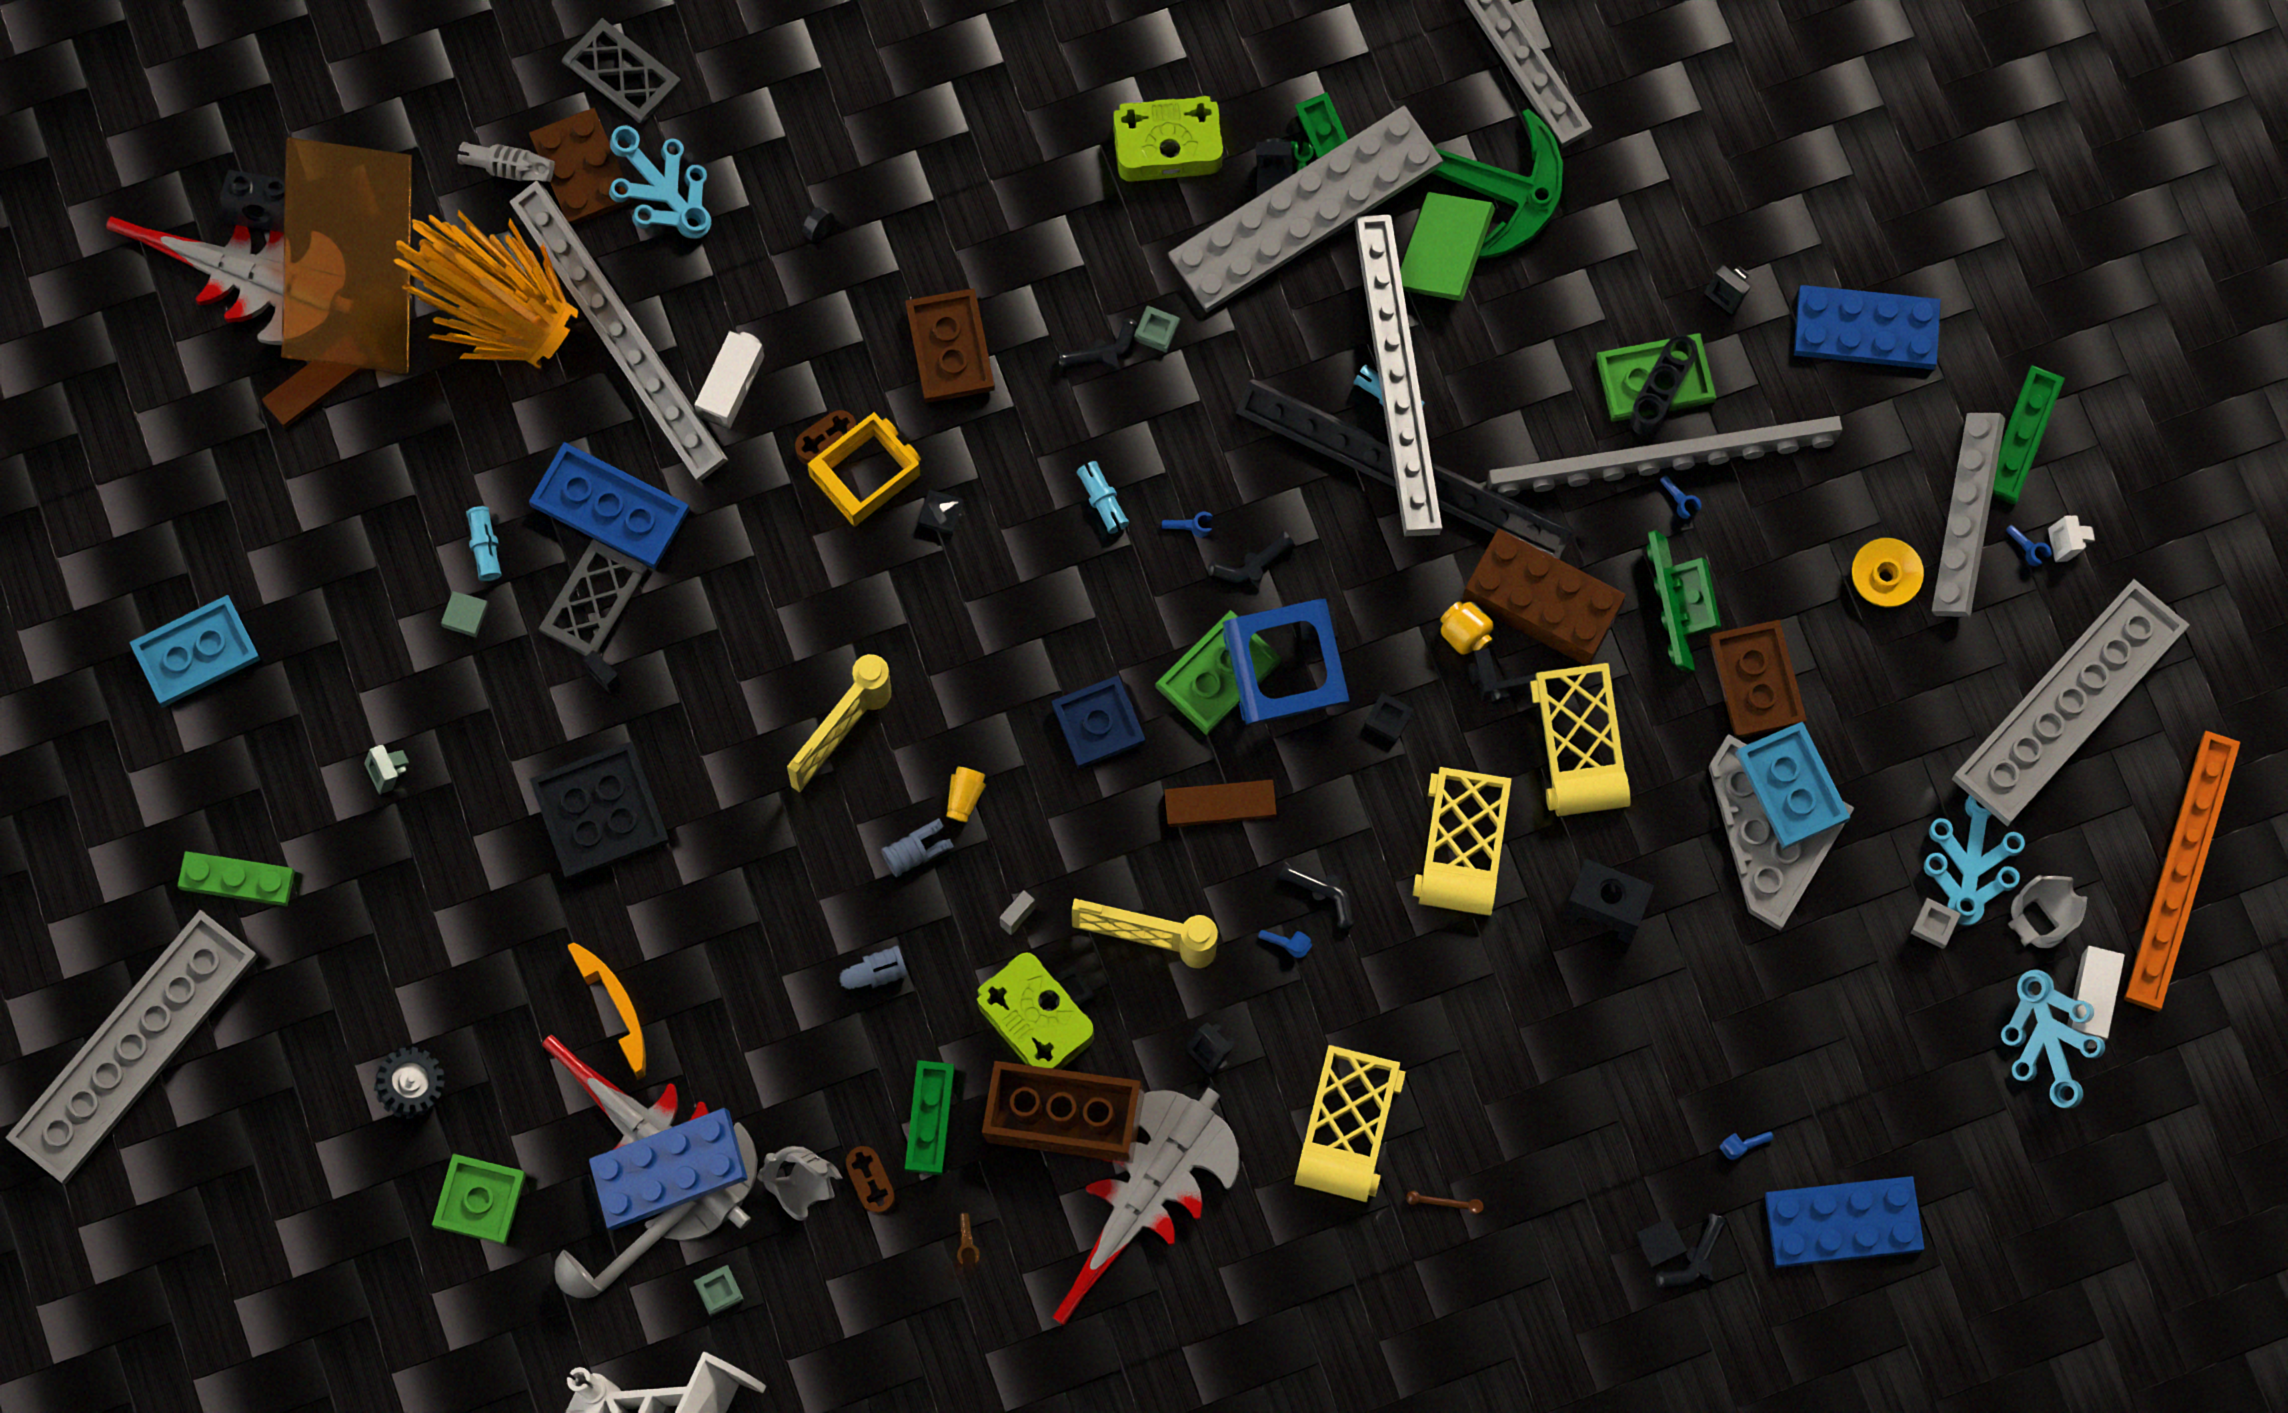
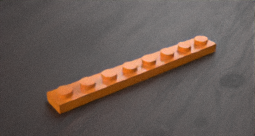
M2205 731L2202 735L2123 999L2127 1002L2157 1012L2162 1009L2240 746L2239 741L2209 731Z

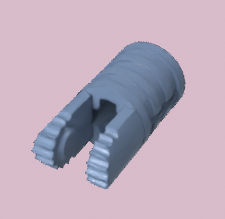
M939 818L910 833L908 837H904L900 841L892 843L889 847L886 846L881 849L887 865L896 878L901 876V873L907 872L911 868L920 865V863H925L954 847L950 839L939 841L926 850L920 840L937 833L943 827Z
M894 946L891 949H885L882 952L862 957L863 963L850 966V969L842 970L839 982H841V986L849 990L868 984L875 988L891 981H897L900 978H906L908 975L898 946ZM897 962V965L873 972L875 968Z

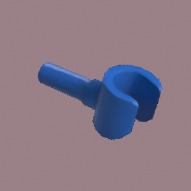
M1667 475L1660 480L1678 503L1677 513L1681 518L1688 519L1691 517L1689 512L1685 510L1684 503H1690L1696 511L1701 509L1700 500L1693 495L1685 496Z
M1200 512L1195 516L1194 520H1162V529L1191 530L1196 537L1203 538L1210 534L1212 528H1201L1198 521L1209 522L1213 516L1209 512Z
M2013 525L2006 529V532L2026 551V561L2031 566L2042 564L2036 558L2035 550L2040 551L2046 558L2051 556V549L2046 543H2032Z
M1261 930L1259 933V939L1280 945L1296 958L1304 957L1312 947L1310 938L1299 931L1294 934L1291 940Z
M1769 1131L1742 1142L1738 1135L1734 1133L1723 1141L1720 1149L1728 1159L1736 1160L1747 1150L1773 1140V1134Z

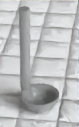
M693 1200L669 1209L595 1279L572 1255L563 1250L555 1260L554 1274L557 1284L565 1293L576 1298H589L598 1295L697 1204L696 1201Z

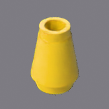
M957 767L956 773L951 774L946 817L967 823L986 786L983 783L985 774L968 768Z

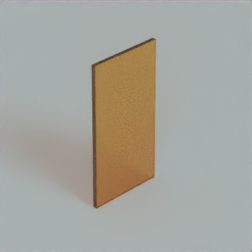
M294 137L286 139L282 358L407 373L409 371L410 292L403 289L402 285H410V272L397 265L393 260L400 258L410 264V260L405 258L404 254L397 249L396 242L401 240L410 246L412 155Z

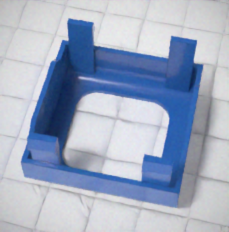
M1317 599L1236 617L1222 623L1224 629L1223 638L1226 650L1229 651L1239 693V707L1242 720L1245 721L1246 726L1317 711L1350 701L1326 599ZM1299 621L1312 624L1319 636L1327 671L1326 682L1321 688L1314 691L1278 699L1265 697L1258 688L1249 650L1251 636L1259 630Z

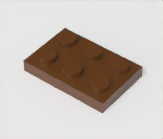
M595 108L529 132L537 155L555 161L552 180L549 183L562 214L571 227L634 202L633 198H628L625 202H616L609 195L612 182L618 178H625L614 152L610 148V143ZM615 187V191L618 194H626V190L623 187Z
M975 288L906 300L907 315L925 403L995 391Z
M1780 620L1710 634L1708 639L1736 739L1783 730L1802 721L1804 725L1806 724L1807 718Z

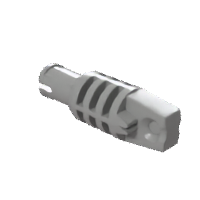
M462 142L459 147V151L469 153V156L458 154L459 164L485 168L490 175L522 182L536 180L551 182L555 161L531 153L529 150L499 144L488 148L469 144L468 142Z

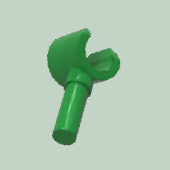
M1291 141L1297 172L1305 168L1306 161L1310 160L1313 156V147L1303 141V152L1298 155L1297 142Z

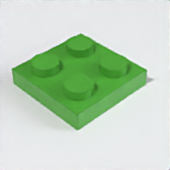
M453 1154L432 1226L437 1229L506 1246L526 1177L525 1171Z

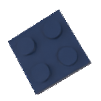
M1119 675L1051 701L1052 708L1078 769L1146 743Z

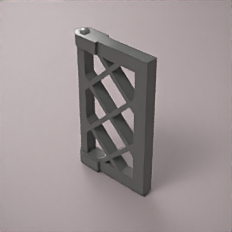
M603 18L562 59L563 64L585 79L640 124H643L681 84L679 77ZM604 34L618 46L597 47L596 42ZM622 52H628L644 66L623 68ZM618 53L619 68L598 70L597 54ZM583 55H594L595 70H588L578 60ZM648 73L656 74L665 82L660 88H649ZM645 74L646 89L624 90L623 75ZM620 75L621 91H615L602 81L599 76ZM646 96V102L638 109L625 97Z
M593 539L540 625L539 631L585 656L592 650L597 653L648 568L643 563L627 557ZM597 555L607 559L609 567L588 573ZM626 569L632 572L626 585L619 589L615 571ZM611 573L616 590L594 595L590 579ZM587 580L591 597L570 602L581 581ZM617 596L618 598L605 618H601L597 601ZM593 603L597 620L576 626L572 608ZM568 610L573 627L562 630L556 627L555 624L562 612ZM596 626L600 627L590 644L580 639L579 631Z

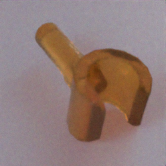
M962 1213L960 1214L962 1246L958 1250L957 1257L959 1262L963 1264L961 1253L964 1249L971 1248L976 1253L975 1261L977 1263L980 1254L977 1247L973 1245L969 1214Z

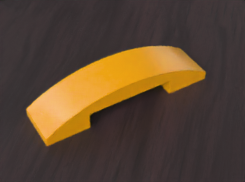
M574 942L568 945V949L587 985L601 979L630 1032L629 1035L618 1040L621 1049L638 1080L645 1077L646 1052L644 1038L627 993L615 975L600 959L584 947Z

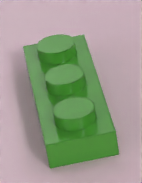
M185 851L178 888L184 891L288 907L295 871L289 867Z

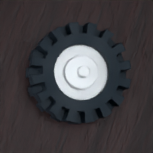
M405 1047L400 1048L397 1053H390L386 1060H383L377 1071L374 1091L378 1093L376 1098L379 1103H384L383 1108L387 1112L389 1110L394 1111V1116L400 1118L401 1115H407L406 1119H410L417 1114L420 1117L427 1110H431L435 1106L444 1087V1081H442L444 1073L442 1069L438 1068V1060L436 1058L432 1060L429 1057L430 1053L426 1050L420 1053L416 1047H412L411 1050L407 1051Z

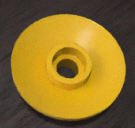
M1880 538L1868 542L1858 551L1852 564V580L1857 591L1867 601L1881 607H1896L1907 603L1915 597L1923 582L1924 570L1920 557L1911 546L1897 539ZM1881 572H1888L1892 580L1888 582L1883 581L1879 574Z

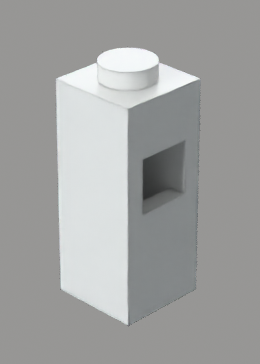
M729 331L694 404L696 413L701 419L730 430L764 358L763 346L755 336L745 332H741L739 335Z
M2088 946L2083 952L2073 1000H2082L2090 1003L2094 1008V1016L2088 1023L2075 1022L2069 1016L2067 1026L2086 1036L2092 1035L2101 1038L2103 1042L2106 1041L2113 1015L2124 954ZM2084 1005L2077 1008L2076 1014L2079 1019L2086 1015ZM2092 1040L2088 1043L2087 1048H2095L2097 1043Z

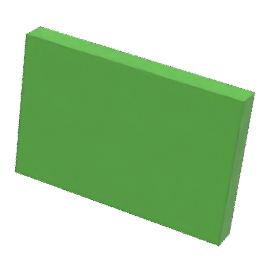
M1428 192L1400 269L1403 291L1463 301L1495 210L1492 202Z
M1700 333L1687 335L1697 345V354L1692 370L1669 411L1715 403L1716 394ZM1670 339L1597 353L1596 360L1612 422L1630 419L1635 400ZM1681 351L1671 353L1676 360L1684 361L1688 359L1686 354ZM1658 380L1655 382L1659 389L1669 390L1672 388L1667 381ZM1647 409L1639 411L1641 417L1654 414L1651 410Z
M1231 610L1155 684V688L1206 735L1240 703L1229 651L1226 650L1223 638L1224 629L1222 623L1238 617ZM1254 633L1249 641V650L1257 685H1259L1282 662V657Z

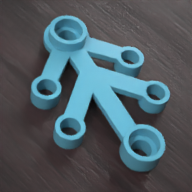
M630 126L616 128L610 138L611 150L620 157H627L651 185L629 183L626 179L618 178L612 182L609 189L611 199L616 202H625L628 198L667 202L674 210V212L653 210L649 205H639L632 216V221L638 228L645 229L652 224L677 227L683 236L690 239H698L706 235L711 226V217L707 210L702 207L703 184L707 178L706 170L700 165H691L684 175V181L689 187L688 201L686 202L678 193L679 161L684 151L683 144L677 139H668L663 144L661 149V156L665 160L663 176L638 148L640 138L637 131ZM624 140L629 144V148H622L617 142ZM667 147H675L678 154L672 155L668 153ZM690 173H698L701 177V180H692L690 177ZM615 187H623L626 190V194H618L615 191ZM638 213H646L649 216V220H641L638 217ZM687 219H695L699 226H690L687 223Z
M1969 795L1965 803L1966 813L1971 817L1966 852L1952 835L1953 827L1948 820L1943 818L1936 819L1929 829L1931 839L1940 843L1963 874L1961 888L1947 872V859L1940 853H1932L1924 862L1925 872L1935 878L1949 897L1947 907L1961 913L1957 924L1963 926L1977 923L1984 913V904L2004 890L2010 891L2014 889L2020 879L2018 871L2013 867L2007 866L1998 872L1996 880L1976 891L1978 877L2007 857L2018 855L2025 846V840L2021 834L2010 832L2005 835L2000 845L1981 857L1986 822L1992 813L1986 808H1980L1976 804V799ZM1935 826H1944L1947 830V835H1938L1935 832ZM2007 840H2016L2019 844V848H2009L2007 845ZM1931 860H1938L1942 865V869L1933 870L1929 862ZM2002 874H2010L2014 882L2012 884L2004 883L2001 877ZM1962 901L1971 903L1972 911H1963L1960 903Z
M2030 970L2024 973L2018 981L2017 993L2021 1001L2010 1023L2001 1032V1038L2005 1044L2014 1047L2022 1045L2026 1040L2024 1026L2034 1010L2038 1023L2020 1059L2014 1062L2012 1074L2020 1081L2027 1082L2033 1080L2037 1074L2035 1063L2045 1045L2056 1080L2050 1088V1098L2059 1107L2074 1108L2081 1102L2083 1090L2081 1085L2071 1078L2060 1039L2080 1049L2085 1057L2093 1059L2103 1055L2105 1044L2099 1037L2086 1036L2053 1019L2049 1004L2068 1012L2070 1018L2078 1023H2088L2094 1016V1008L2086 1001H2075L2054 990L2053 980L2047 973L2040 970ZM2036 982H2039L2042 986V990L2038 995H2034L2032 992V986ZM2084 1005L2086 1015L2079 1019L2076 1014L2077 1008ZM2016 1028L2019 1036L2016 1041L2012 1042L2009 1039V1033L2012 1029ZM2094 1040L2097 1043V1050L2090 1054L2087 1050V1045L2090 1041ZM2026 1063L2029 1066V1073L2022 1077L2020 1067ZM2071 1087L2074 1090V1096L2071 1100L2067 1101L2064 1097V1091Z

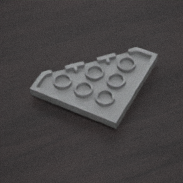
M1728 734L1711 761L1709 771L1748 912L1781 931L1845 823L1783 850L1735 754L1737 749L1746 746V744ZM1843 801L1849 815H1851L1854 807Z

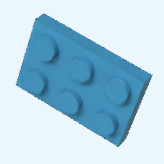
M228 595L129 642L162 708L261 660Z
M1803 721L1737 749L1735 754L1783 850L1850 820L1851 817Z

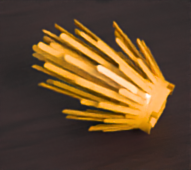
M458 210V216L466 223V231L498 262L457 226L450 225L448 222L441 223L433 215H429V221L460 247L430 228L424 222L413 219V229L429 239L433 244L426 239H421L419 241L421 248L417 252L401 240H398L396 242L397 249L404 254L405 258L436 279L400 258L393 261L411 272L412 276L424 282L423 285L426 288L459 305V308L409 284L402 285V288L420 297L418 298L419 300L468 323L440 317L434 318L433 322L469 332L471 335L449 333L444 336L432 334L429 338L477 346L473 351L474 353H464L460 359L526 360L536 368L542 366L540 361L542 356L550 359L570 331L564 326L569 316L571 315L576 319L579 311L566 302L544 243H542L540 249L544 257L543 266L548 280L511 218L508 225L516 239L514 237L511 239L509 235H506L505 242L527 274L493 234L488 239L460 210Z

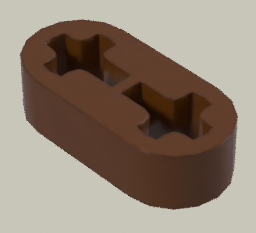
M844 410L834 411L797 437L795 442L796 454L803 464L808 465L807 463L845 435L840 431L832 434L835 431L834 423L839 422L841 425L848 423L846 426L847 432L856 426V421L849 412ZM824 440L817 446L818 453L813 454L811 451L804 453L806 442L815 445Z
M866 1146L854 1148L846 1158V1167L850 1179L865 1210L872 1215H884L891 1210L895 1200L889 1179L878 1155L873 1149ZM863 1155L865 1160H873L869 1164L871 1177L865 1178L860 1168L853 1169V1166L857 1164L856 1158ZM875 1183L880 1193L887 1192L888 1195L884 1197V1205L878 1206L876 1202L869 1203L867 1201L872 1197L869 1185Z

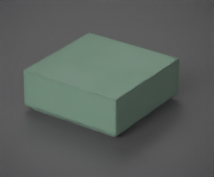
M1147 306L1135 332L1134 341L1167 353L1180 323V318Z
M453 591L441 622L442 627L477 637L488 602Z
M728 1265L694 1281L710 1316L744 1301Z

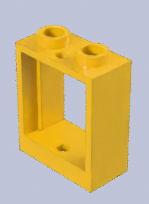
M875 412L807 463L809 476L854 527L920 476L919 462L921 458L910 444L904 446L897 439L898 432L887 418L881 420ZM875 436L903 470L860 503L831 469Z

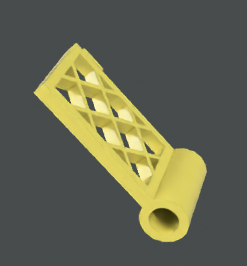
M868 654L860 657L855 662L852 673L854 684L787 766L791 786L798 792L802 791L867 709L877 710L883 708L891 698L889 669L887 663L881 657Z
M1604 663L1536 673V681H1530L1533 703L1540 702L1551 772L1552 788L1546 789L1548 809L1555 810L1556 815L1559 817L1629 807L1630 790L1624 769L1609 664ZM1601 672L1603 688L1594 698L1578 685L1586 674ZM1580 675L1575 683L1568 678L1569 676ZM1560 678L1571 687L1560 703L1547 694L1545 680ZM1574 690L1592 702L1581 718L1563 706ZM1603 694L1605 696L1606 706L1599 701ZM1549 703L1556 707L1551 715ZM1595 705L1608 715L1609 723L1601 734L1584 722ZM1559 710L1576 722V725L1565 739L1552 728V720ZM1580 726L1597 738L1586 754L1568 742ZM1609 729L1611 741L1604 737ZM1554 738L1561 742V745L1558 747L1557 750L1555 748ZM1600 741L1613 750L1614 765L1600 766L1589 757ZM1566 746L1581 757L1582 760L1574 770L1559 772L1557 756ZM1585 762L1593 766L1592 768L1580 769Z
M1443 767L1439 768V774L1431 773L1428 796L1435 797L1425 866L1423 875L1416 874L1413 888V896L1419 897V904L1491 916L1511 778ZM1445 779L1461 781L1468 791L1452 800L1444 790ZM1486 786L1502 788L1501 799L1490 806L1487 805L1478 793V791ZM1472 796L1483 811L1468 820L1457 805ZM1442 798L1447 803L1443 808H1441ZM1499 808V814L1497 817L1493 811ZM1452 810L1462 822V825L1448 834L1439 823V818ZM1488 816L1497 828L1494 834L1484 840L1473 825ZM1467 829L1478 844L1463 854L1452 839ZM1438 832L1442 838L1436 842ZM1494 841V848L1492 851V849L1488 845ZM1446 843L1458 857L1449 864L1433 862L1434 851ZM1483 849L1492 861L1490 871L1475 869L1468 858Z
M1074 898L1072 906V927L1180 952L1182 960L1192 968L1206 967L1214 960L1218 930L1215 923L1206 916L1196 915L1190 917L1182 924Z
M1331 1045L1328 1046L1295 1178V1185L1367 1202L1368 1195L1376 1197L1381 1175L1374 1174L1381 1140L1393 1093H1401L1406 1073L1399 1070L1400 1062ZM1333 1057L1348 1060L1355 1072L1338 1080L1331 1069ZM1358 1063L1364 1064L1366 1066L1361 1068ZM1375 1067L1391 1071L1388 1082L1377 1089L1373 1088L1365 1075L1366 1072ZM1329 1077L1333 1084L1326 1088ZM1359 1077L1369 1093L1352 1102L1343 1086ZM1338 1090L1347 1106L1330 1115L1322 1103L1323 1097ZM1385 1092L1384 1101L1382 1102L1378 1095ZM1373 1098L1381 1113L1378 1118L1366 1124L1356 1107ZM1321 1111L1325 1118L1317 1122ZM1351 1111L1361 1127L1343 1136L1334 1120ZM1327 1124L1330 1125L1339 1139L1329 1146L1312 1142L1315 1131ZM1377 1125L1376 1134L1374 1137L1370 1129ZM1365 1133L1373 1145L1370 1157L1354 1153L1348 1141ZM1342 1145L1345 1150H1341V1149H1337V1148Z

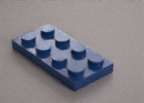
M1800 285L1798 290L1794 356L1934 370L1937 365L1941 299Z
M566 442L562 444L529 500L531 507L653 569H656L690 510L689 505Z
M725 1108L589 1159L606 1226L612 1231L748 1180L730 1112Z
M1913 1176L1766 1192L1764 1195L1775 1268L1916 1253L1924 1250Z

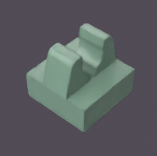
M380 745L369 750L364 764L380 795L393 790L397 777L406 772L404 766L409 765V762L403 750L387 754L384 745Z

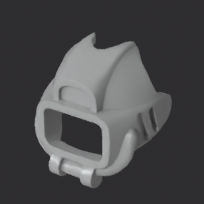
M2039 875L2031 880L2013 900L2011 906L2013 920L2008 925L2012 930L2015 929L2021 937V942L2024 946L2032 943L2040 948L2055 947L2063 941L2064 937L2076 930L2081 924L2086 910L2087 897H2081L2074 893L2072 877H2042ZM2032 902L2038 903L2056 927L2055 930L2047 935H2039L2023 914V909Z
M796 1146L783 1148L776 1154L768 1153L764 1159L765 1165L757 1175L760 1181H764L765 1187L776 1195L786 1212L794 1219L801 1221L805 1220L808 1216L807 1207L820 1200L834 1198L835 1195L830 1183V1177L843 1179L832 1163L818 1157L815 1153L804 1147ZM784 1160L795 1162V1166L788 1177L776 1178L778 1169Z

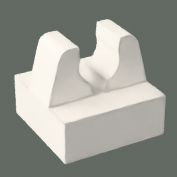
M2064 516L2048 528L2055 562L2069 561L2086 548V542L2095 541L2092 527L2079 526L2078 516Z

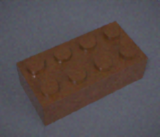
M1498 528L1465 587L1462 601L1465 603H1476L1484 613L1589 666L1618 616L1626 594Z
M994 1061L982 1134L987 1143L1133 1163L1145 1091L1141 1081Z

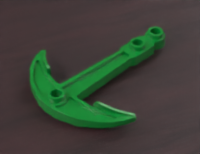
M1529 109L1523 111L1522 115L1530 135L1532 161H1535L1530 177L1521 176L1435 148L1443 160V165L1431 172L1432 174L1517 208L1508 224L1502 222L1484 239L1478 259L1505 255L1532 241L1550 222L1558 207L1562 193L1563 162L1556 140L1549 128ZM1537 193H1545L1548 198L1539 200L1535 195Z

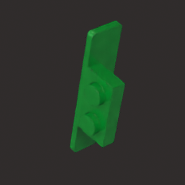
M1654 530L1648 532L1650 543L1647 544V553L1651 563L1655 564L1657 577L1654 578V586L1658 596L1663 601L1664 611H1661V620L1665 630L1670 634L1671 644L1668 645V653L1674 665L1689 673L1695 671L1688 638L1721 628L1708 563L1706 559L1701 557L1673 566L1666 536Z

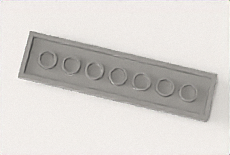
M1404 105L1168 253L1169 258L1208 313L1350 224L1357 216L1366 214L1443 165V160Z
M2133 579L1954 774L1952 780L2008 827L2189 627V624Z
M199 910L5 1138L65 1185L258 958L257 954Z

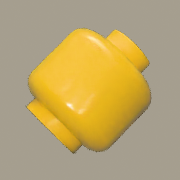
M1458 601L1440 619L1443 623L1441 626L1442 636L1460 654L1464 655L1473 650L1486 649L1493 640L1489 636L1494 627L1493 621L1474 602L1463 604L1461 601Z

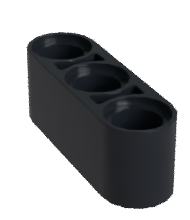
M1676 335L1670 338L1637 396L1630 416V425L1638 434L1645 436L1657 432L1692 370L1697 354V345L1689 336ZM1681 351L1686 354L1688 359L1684 361L1676 360L1671 353ZM1658 380L1667 381L1672 388L1669 390L1659 389L1655 382ZM1651 410L1656 418L1651 420L1644 419L1640 416L1639 411Z

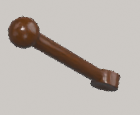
M1410 1191L1406 1195V1201L1410 1205L1426 1203L1468 1209L1474 1215L1479 1214L1483 1210V1203L1479 1199L1464 1202L1422 1196L1416 1191Z

